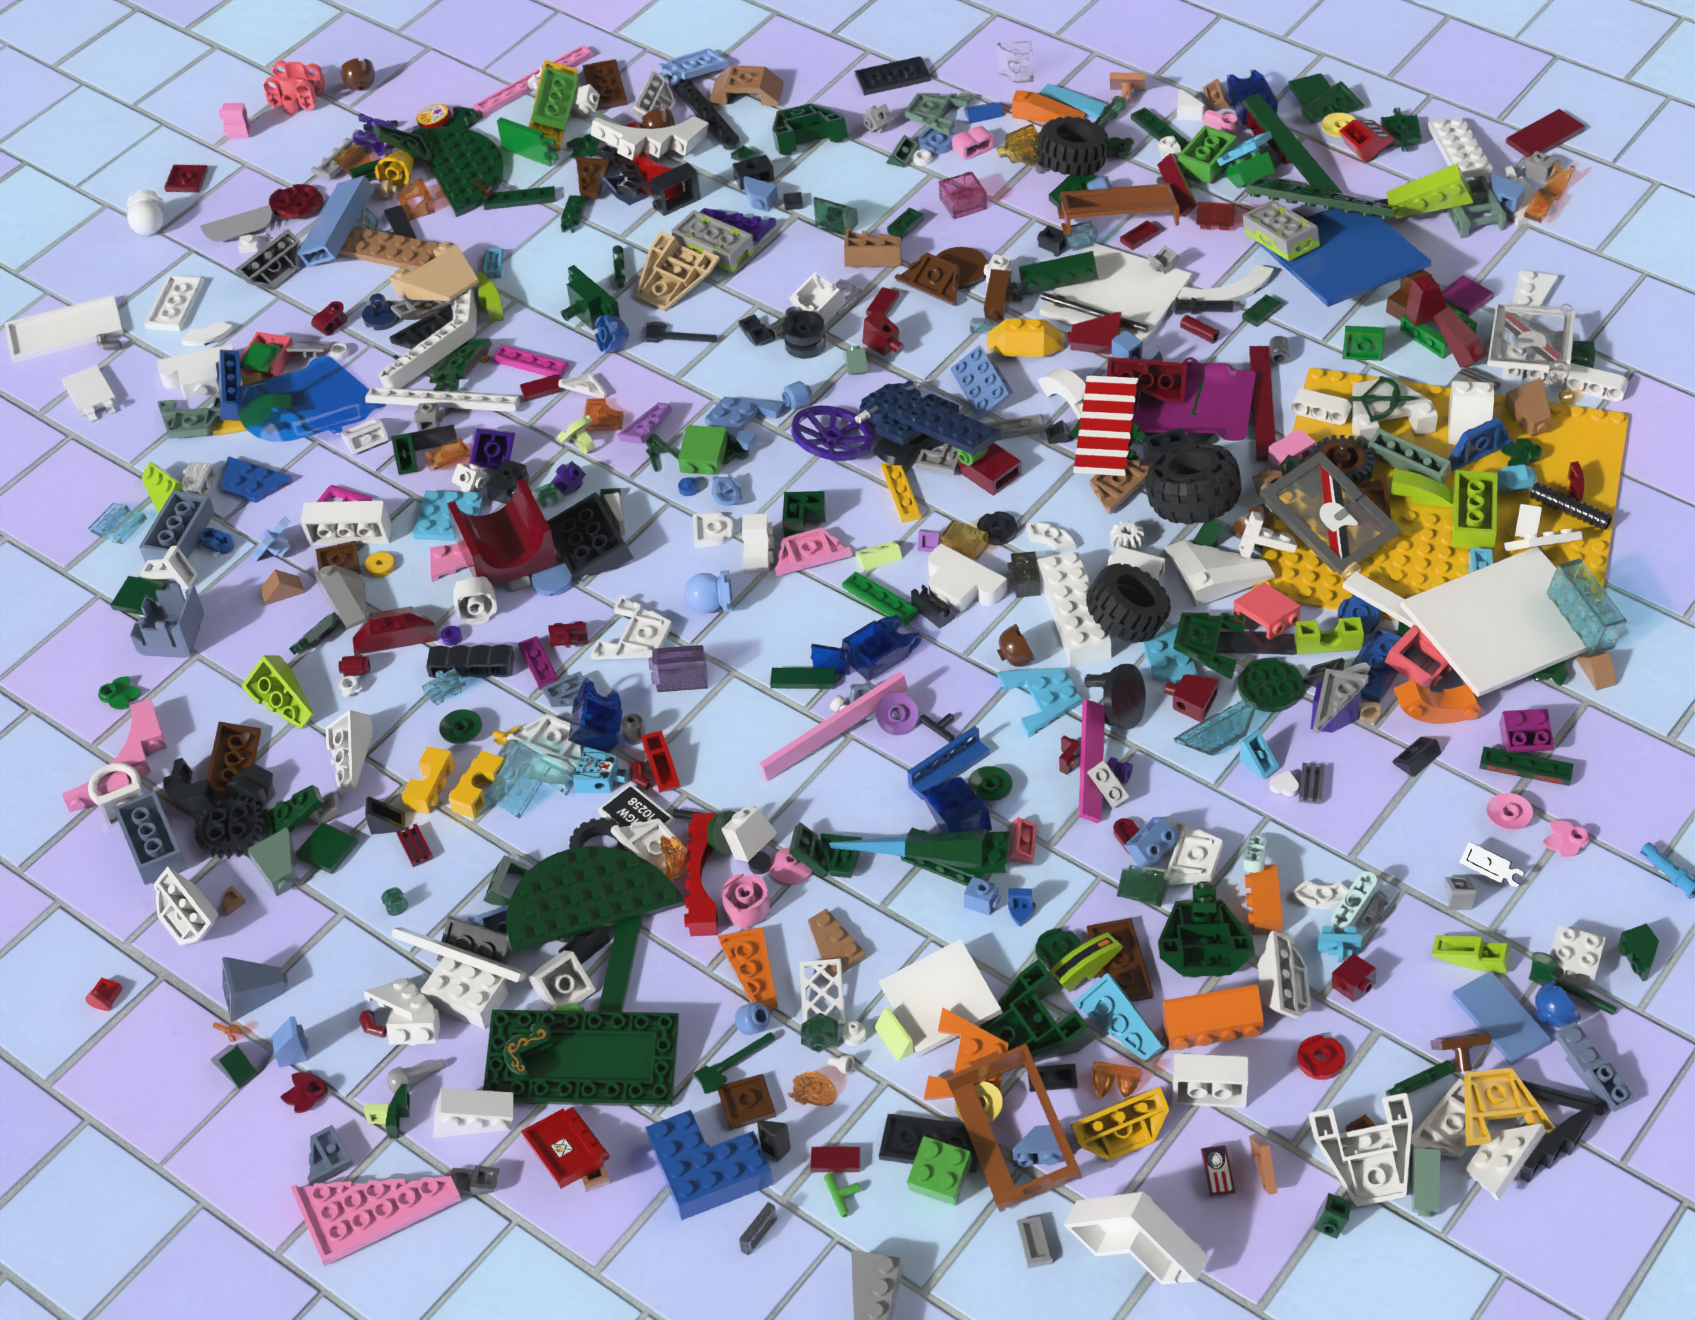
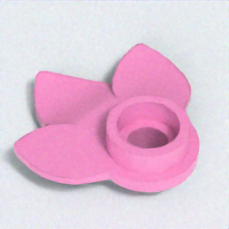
M1554 820L1549 822L1554 834L1543 840V844L1550 850H1560L1562 857H1573L1578 854L1580 848L1588 844L1589 835L1583 827L1573 826L1567 821Z

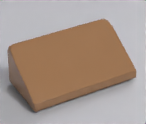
M1218 78L1202 87L1210 110L1231 108L1224 86Z

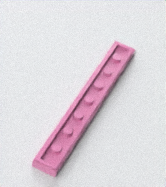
M581 45L552 62L575 68L594 56L591 50ZM540 68L475 103L473 109L484 118L533 91L534 89H531L528 85V80L532 78V75L539 74Z
M901 671L760 762L759 765L763 777L767 781L771 780L876 711L878 702L885 695L893 692L903 693L908 690L905 675Z

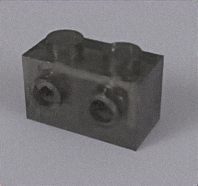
M1035 551L1010 554L1011 562H1007L1008 575H1012L1009 578L1010 589L1015 590L1016 598L1041 596V581Z

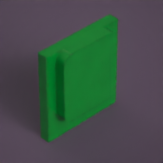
M252 342L240 362V368L268 372L281 350L280 346Z

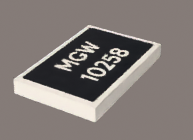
M631 783L598 808V813L602 817L606 818V820L614 819L617 824L620 823L623 827L631 826V823L647 822L653 819H660L668 829L675 824V818Z

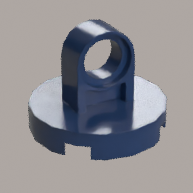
M380 293L370 296L369 305L362 312L365 326L368 328L369 326L373 327L376 331L392 328L394 322L400 319L391 310V306L396 304L392 301H387L385 296Z

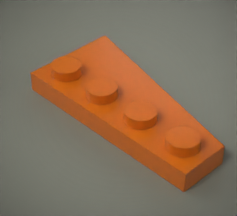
M763 927L718 935V941L750 1003H761L767 1010L778 1008Z

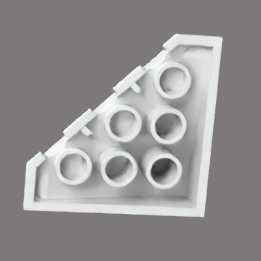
M1185 540L1165 547L1167 555L1197 607L1275 578L1266 560L1246 558L1238 553H1229L1217 548L1193 544Z

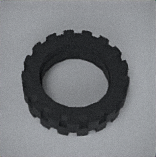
M600 817L598 820L593 818L587 823L583 822L579 828L576 827L574 829L573 836L571 835L569 839V848L571 849L583 847L585 842L592 837L606 835L618 842L616 849L629 852L611 833L613 826L623 827L622 824H617L614 819L606 820V818Z

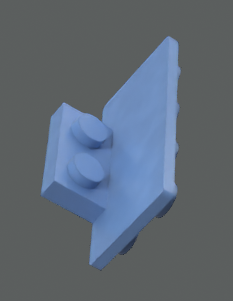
M980 345L951 367L954 377L979 419L984 418L1013 393L999 367L988 358L983 347Z

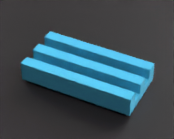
M503 249L485 250L483 274L490 276V278H494L495 275L498 278H502ZM497 253H499L497 270H495ZM492 254L491 270H488L489 255Z

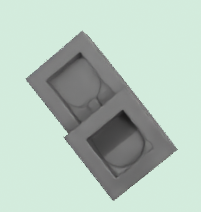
M476 1165L474 1170L452 1167L450 1176L460 1195H481L495 1192L500 1170L499 1168Z

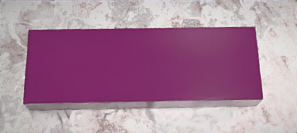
M537 636L517 643L539 690L559 680Z

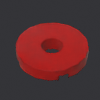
M1314 1035L1301 1042L1297 1051V1063L1300 1070L1307 1076L1317 1080H1328L1341 1073L1345 1066L1346 1053L1343 1046L1336 1039L1331 1037L1329 1039L1324 1037V1035ZM1324 1054L1327 1056V1059L1321 1061L1316 1059L1315 1055Z

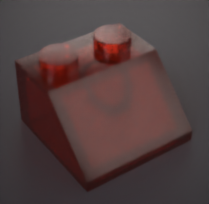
M1197 203L1196 226H1200V229L1211 230V227H1219L1218 230L1230 231V228H1234L1235 203Z

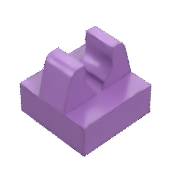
M920 529L918 551L932 552L940 544V531Z

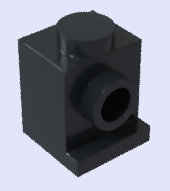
M1048 225L1043 231L1039 232L1037 237L1038 247L1054 253L1055 257H1058L1067 248V234L1063 235L1062 230Z

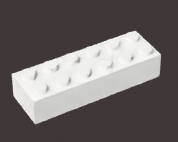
M1078 551L1037 559L1038 578L1069 666L1111 659V639L1108 631L1105 632L1099 623L1096 624L1093 620V615H1090L1088 612L1086 594L1091 585Z

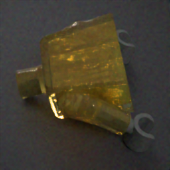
M1033 123L1008 133L1005 145L997 147L998 156H1008L1011 163L1020 162L1031 167L1034 165L1036 166L1035 171L1039 174H1043L1046 168L1040 159L1035 160L1038 159L1040 132L1037 133Z

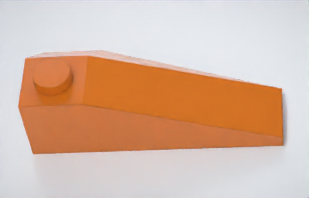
M1016 90L1012 99V118L1049 122L1051 119L1055 120L1057 117L1065 118L1066 116L1085 118V112L1034 92Z

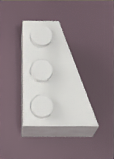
M441 1088L434 1111V1138L509 1130L513 1120V1093Z

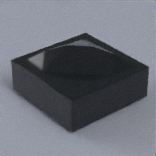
M801 192L783 194L785 210L803 208Z

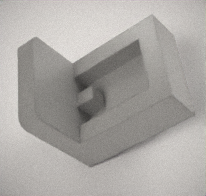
M1166 245L1154 257L1151 254L1147 256L1150 261L1149 266L1154 271L1160 270L1164 274L1180 258L1176 252Z
M331 792L323 797L324 803L308 819L321 824L342 812L338 795Z

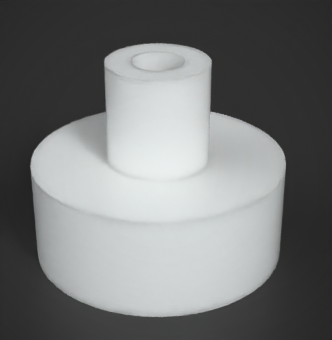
M856 1021L845 1024L842 1029L843 1041L853 1047L861 1045L866 1039L864 1025Z

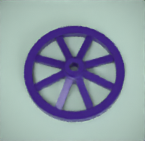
M818 405L805 408L794 416L791 425L792 437L801 448L815 456L828 460L850 461L861 458L870 451L874 440L873 430L866 421L859 424L855 420L857 414L835 406ZM830 415L829 427L824 428L815 416ZM836 417L851 422L841 430L835 428ZM808 418L818 431L803 426L800 423ZM857 427L864 434V436L843 437ZM801 432L806 433V434H808V435H810V436H813V437H815V438H818V439H808V440H807V439L802 435ZM865 442V443H864L862 446H860L859 448H855V447H853V446H850V445L846 444V443ZM817 445H823L825 448L828 449L821 448ZM839 447L846 451H835L834 449Z

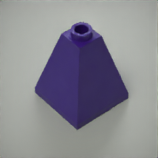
M474 426L469 464L472 463L481 468L498 469L505 459L510 460L515 432Z

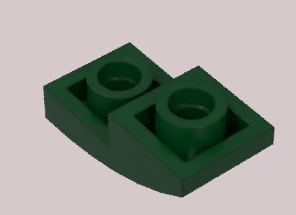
M1207 881L1197 882V885H1193V912L1216 913V885H1211V882Z

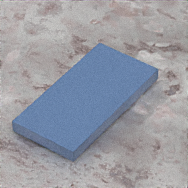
M1491 971L1452 992L1453 999L1484 1034L1490 1035V1041L1511 1065L1551 1043V1038Z

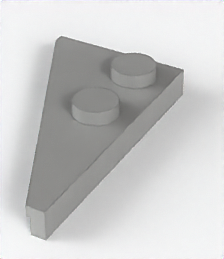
M1326 668L1313 726L1314 733H1319L1368 684L1369 675Z

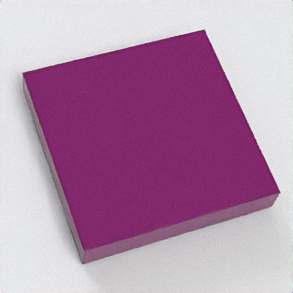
M1463 275L1442 291L1445 302L1467 316L1473 314L1493 298L1494 293Z

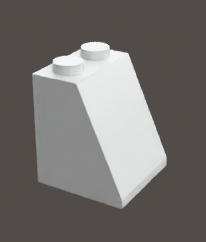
M1452 381L1447 415L1448 444L1456 445L1463 432L1492 420L1494 383Z

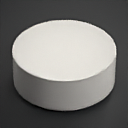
M918 150L914 153V163L916 165L927 166L931 163L932 157L929 151Z
M336 343L329 348V353L333 360L340 361L348 357L349 350L346 344Z

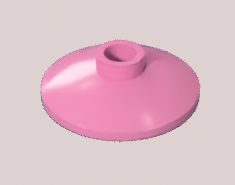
M1514 793L1498 794L1491 798L1487 804L1486 812L1489 820L1495 826L1504 830L1522 829L1531 822L1533 817L1531 804L1524 797Z
M790 847L774 854L771 858L769 869L772 877L779 883L796 885L806 881L812 875L813 870L802 862L795 860L789 854Z

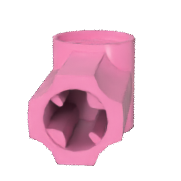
M1212 110L1205 112L1203 124L1235 136L1237 135L1236 115H1222Z

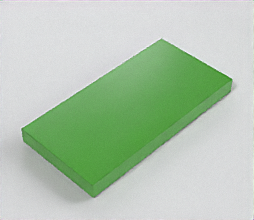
M545 67L531 121L565 131L579 77Z

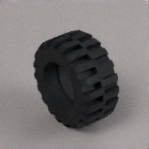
M1066 116L1065 118L1057 117L1055 120L1051 119L1041 129L1038 157L1045 167L1051 168L1054 172H1060L1062 175H1091L1098 172L1105 165L1109 136L1102 126H1099L1096 122H1091L1089 119L1073 118L1071 116Z
M1115 563L1101 570L1087 591L1086 604L1089 614L1093 615V620L1096 624L1099 623L1105 632L1108 631L1111 633V636L1119 637L1122 641L1138 643L1152 639L1170 615L1171 603L1169 595H1166L1165 588L1161 587L1160 582L1156 578H1152L1150 573L1143 572L1137 566L1132 567L1126 563L1123 565Z

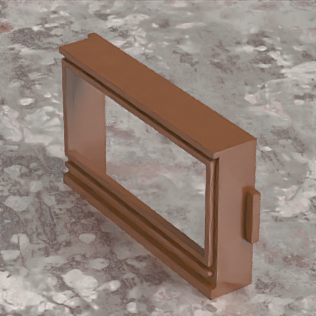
M1171 183L1060 192L1061 208H1057L1059 219L1064 220V223H1061L1063 235L1071 234L1070 218L1170 210L1175 225H1179V204L1176 202Z
M1027 1044L1000 1055L998 1051L972 1061L971 1067L945 1077L999 1212H1003L1005 1208L1072 1180L1083 1178ZM1025 1065L1067 1166L1015 1187L974 1085Z

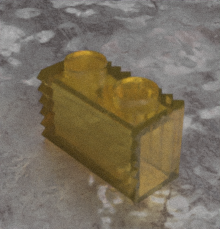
M953 519L940 535V543L969 559L977 561L988 547V533Z

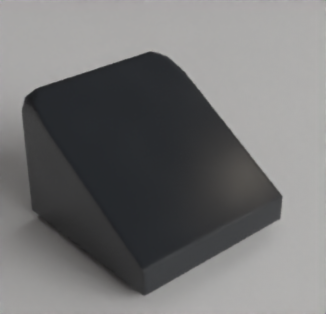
M1063 420L1046 428L1049 444L1072 441L1070 428Z

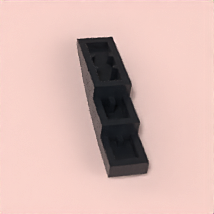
M1590 1105L1556 1127L1526 1160L1520 1178L1530 1182L1540 1165L1550 1169L1561 1151L1571 1156L1592 1122L1596 1107Z

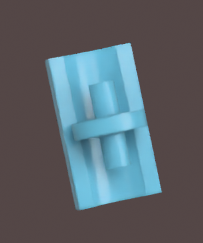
M1322 926L1321 933L1318 936L1317 952L1337 956V962L1342 963L1343 956H1351L1353 953L1360 954L1362 935H1358L1357 928L1353 926L1345 927L1344 934H1335L1333 926Z

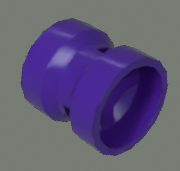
M1110 757L1107 762L1108 766L1120 783L1126 785L1131 777L1133 764L1128 762L1122 763L1119 762V759Z

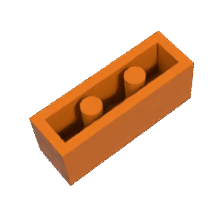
M1265 865L1263 871L1249 872V874L1244 876L1245 888H1249L1250 892L1246 893V906L1251 907V912H1248V926H1253V935H1270L1272 931L1282 933L1283 919L1277 865Z

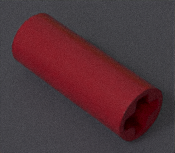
M1185 315L1180 322V328L1212 344L1219 338V330L1189 315Z

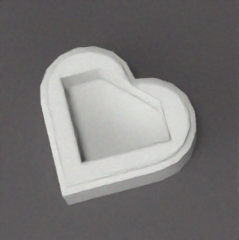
M1288 770L1273 776L1270 779L1269 788L1273 793H1283L1285 796L1292 797L1298 793L1299 784Z

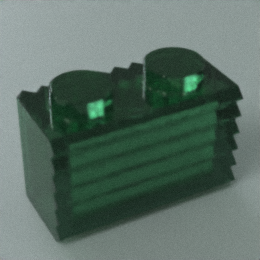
M1129 865V868L1125 867L1122 869L1117 891L1118 897L1162 907L1165 904L1170 878L1164 877V872L1151 870V873L1143 872V868L1137 865Z

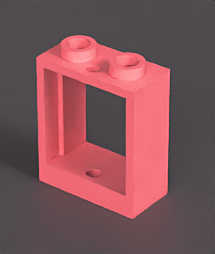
M256 332L241 356L240 362L252 342L280 346L281 350L268 372L240 368L242 376L277 381L294 352L286 350L293 345L292 338Z
M1413 625L1390 649L1385 663L1409 680L1414 679L1418 684L1426 688H1431L1432 686L1436 688L1442 681L1443 674L1448 675L1453 670V667L1416 625ZM1412 645L1441 665L1432 676L1403 656Z

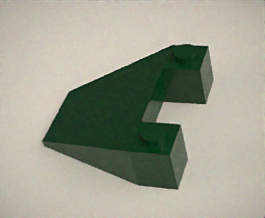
M812 103L777 111L772 128L776 150L780 155L784 156L797 151L796 145L826 137L833 143H839L843 139L848 138L845 117L841 113Z
M1039 959L1018 974L997 1002L1002 1010V1014L979 1026V1028L1009 1044L1008 1051L1027 1044L1034 1062L1079 1052L1097 1038L1077 1010L1057 1024L1041 1000L1057 989L1059 985Z

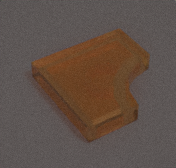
M606 398L586 399L584 416L589 415L593 420V423L586 431L622 430L623 411H616L610 408L606 403Z

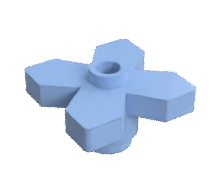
M284 516L272 531L267 529L260 537L263 541L250 557L257 561L268 549L273 555H278L281 558L291 547L288 540L281 535L282 531L291 521Z

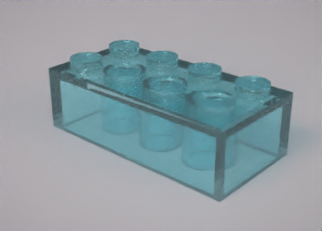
M1580 558L1558 564L1546 592L1548 597L1554 602L1561 615L1565 617L1572 630L1576 632L1583 645L1592 655L1614 649L1627 620Z

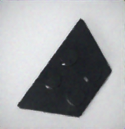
M449 304L389 336L390 342L394 345L413 349L453 320L452 306Z

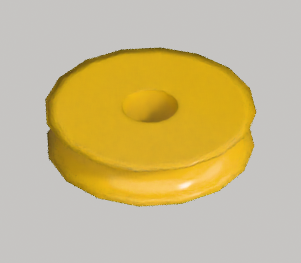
M385 551L373 553L365 560L367 573L376 578L388 576L394 571L396 566L393 555Z

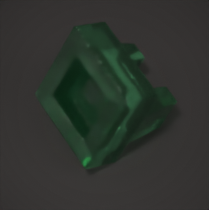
M554 482L541 486L534 491L536 501L543 508L547 507V498H551L554 504L558 502Z

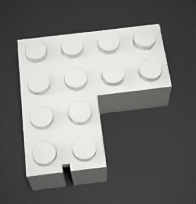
M1144 1192L1077 1200L1064 1223V1226L1095 1256L1130 1253L1162 1285L1176 1284L1178 1281L1180 1283L1197 1282L1209 1257L1201 1249V1246L1191 1240L1185 1234L1184 1229L1176 1225L1168 1217L1167 1212L1160 1209L1152 1201V1198Z

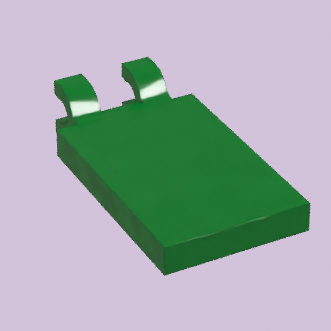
M502 117L497 120L503 150L546 164L549 167L553 165L552 160L557 161L559 159L558 153L550 152L549 146H556L555 139L544 137V133Z

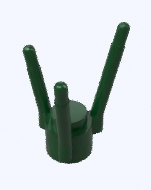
M652 434L646 440L648 447L646 452L650 457L655 472L658 471L654 453L661 454L666 450L678 460L679 455L663 442L659 435Z

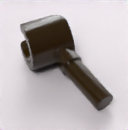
M477 179L474 180V183L481 188L480 193L484 198H489L493 194L490 191L492 189L490 184L485 186Z

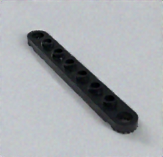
M669 75V76L667 77L668 80H669V79H672L673 76H670V75ZM681 78L677 84L672 86L674 91L697 118L709 123L708 131L724 149L730 151V149L736 150L739 148V136L690 79L684 80Z

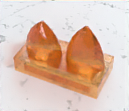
M1093 1061V1084L1099 1098H1102L1109 1092L1115 1078H1117L1119 1091L1125 1098L1130 1096L1137 1088L1138 1083L1141 1082L1142 1069Z

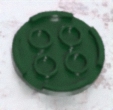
M1262 658L1252 661L1246 665V668L1238 677V692L1243 701L1252 708L1264 712H1279L1289 709L1300 700L1303 693L1304 682L1299 670L1293 665L1277 661V658Z

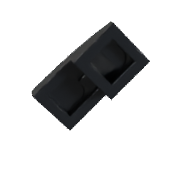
M756 314L738 321V326L753 345L758 346L773 340L765 324H761Z

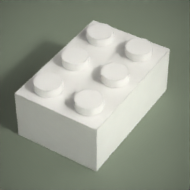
M445 956L421 989V993L433 1005V1009L438 1008L440 1012L483 1029L491 1021L492 1009L498 1010L509 994L505 978Z
M1174 1054L1172 1105L1246 1108L1248 1057L1239 1055L1220 1056L1215 1054Z

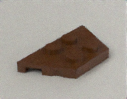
M927 252L918 261L911 263L908 266V270L901 275L898 273L894 277L900 283L950 305H956L960 271L956 264Z
M1380 474L1379 479L1370 482L1367 479L1356 485L1392 520L1386 474ZM1346 496L1347 512L1358 522L1356 526L1377 533H1382L1386 530L1358 501L1353 503Z

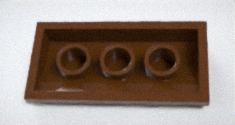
M218 722L206 778L218 793L217 800L221 801V798H223L225 801H228L230 796L234 800L237 799L236 795L225 790L226 784L237 772L245 770L253 763L255 764L262 728Z

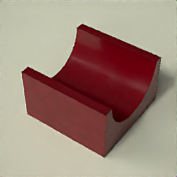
M525 478L517 480L516 492L509 503L491 514L482 516L469 515L462 512L455 501L447 503L454 538L473 577L484 576L492 586L557 565L551 530Z

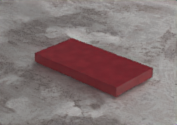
M1557 109L1508 136L1505 143L1528 158L1536 151L1546 153L1584 132L1585 125L1561 109Z

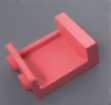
M1264 582L1234 600V616H1239L1240 613L1245 614L1266 628V638L1271 640L1300 621L1301 605Z

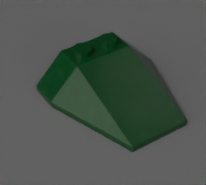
M1216 899V913L1193 912V900L1175 901L1158 940L1160 959L1183 977L1197 978L1200 976L1221 977L1232 975L1255 955L1252 936L1222 899Z

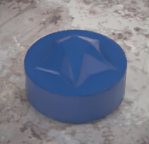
M692 477L681 479L678 483L679 493L683 496L696 494L699 489L697 480Z

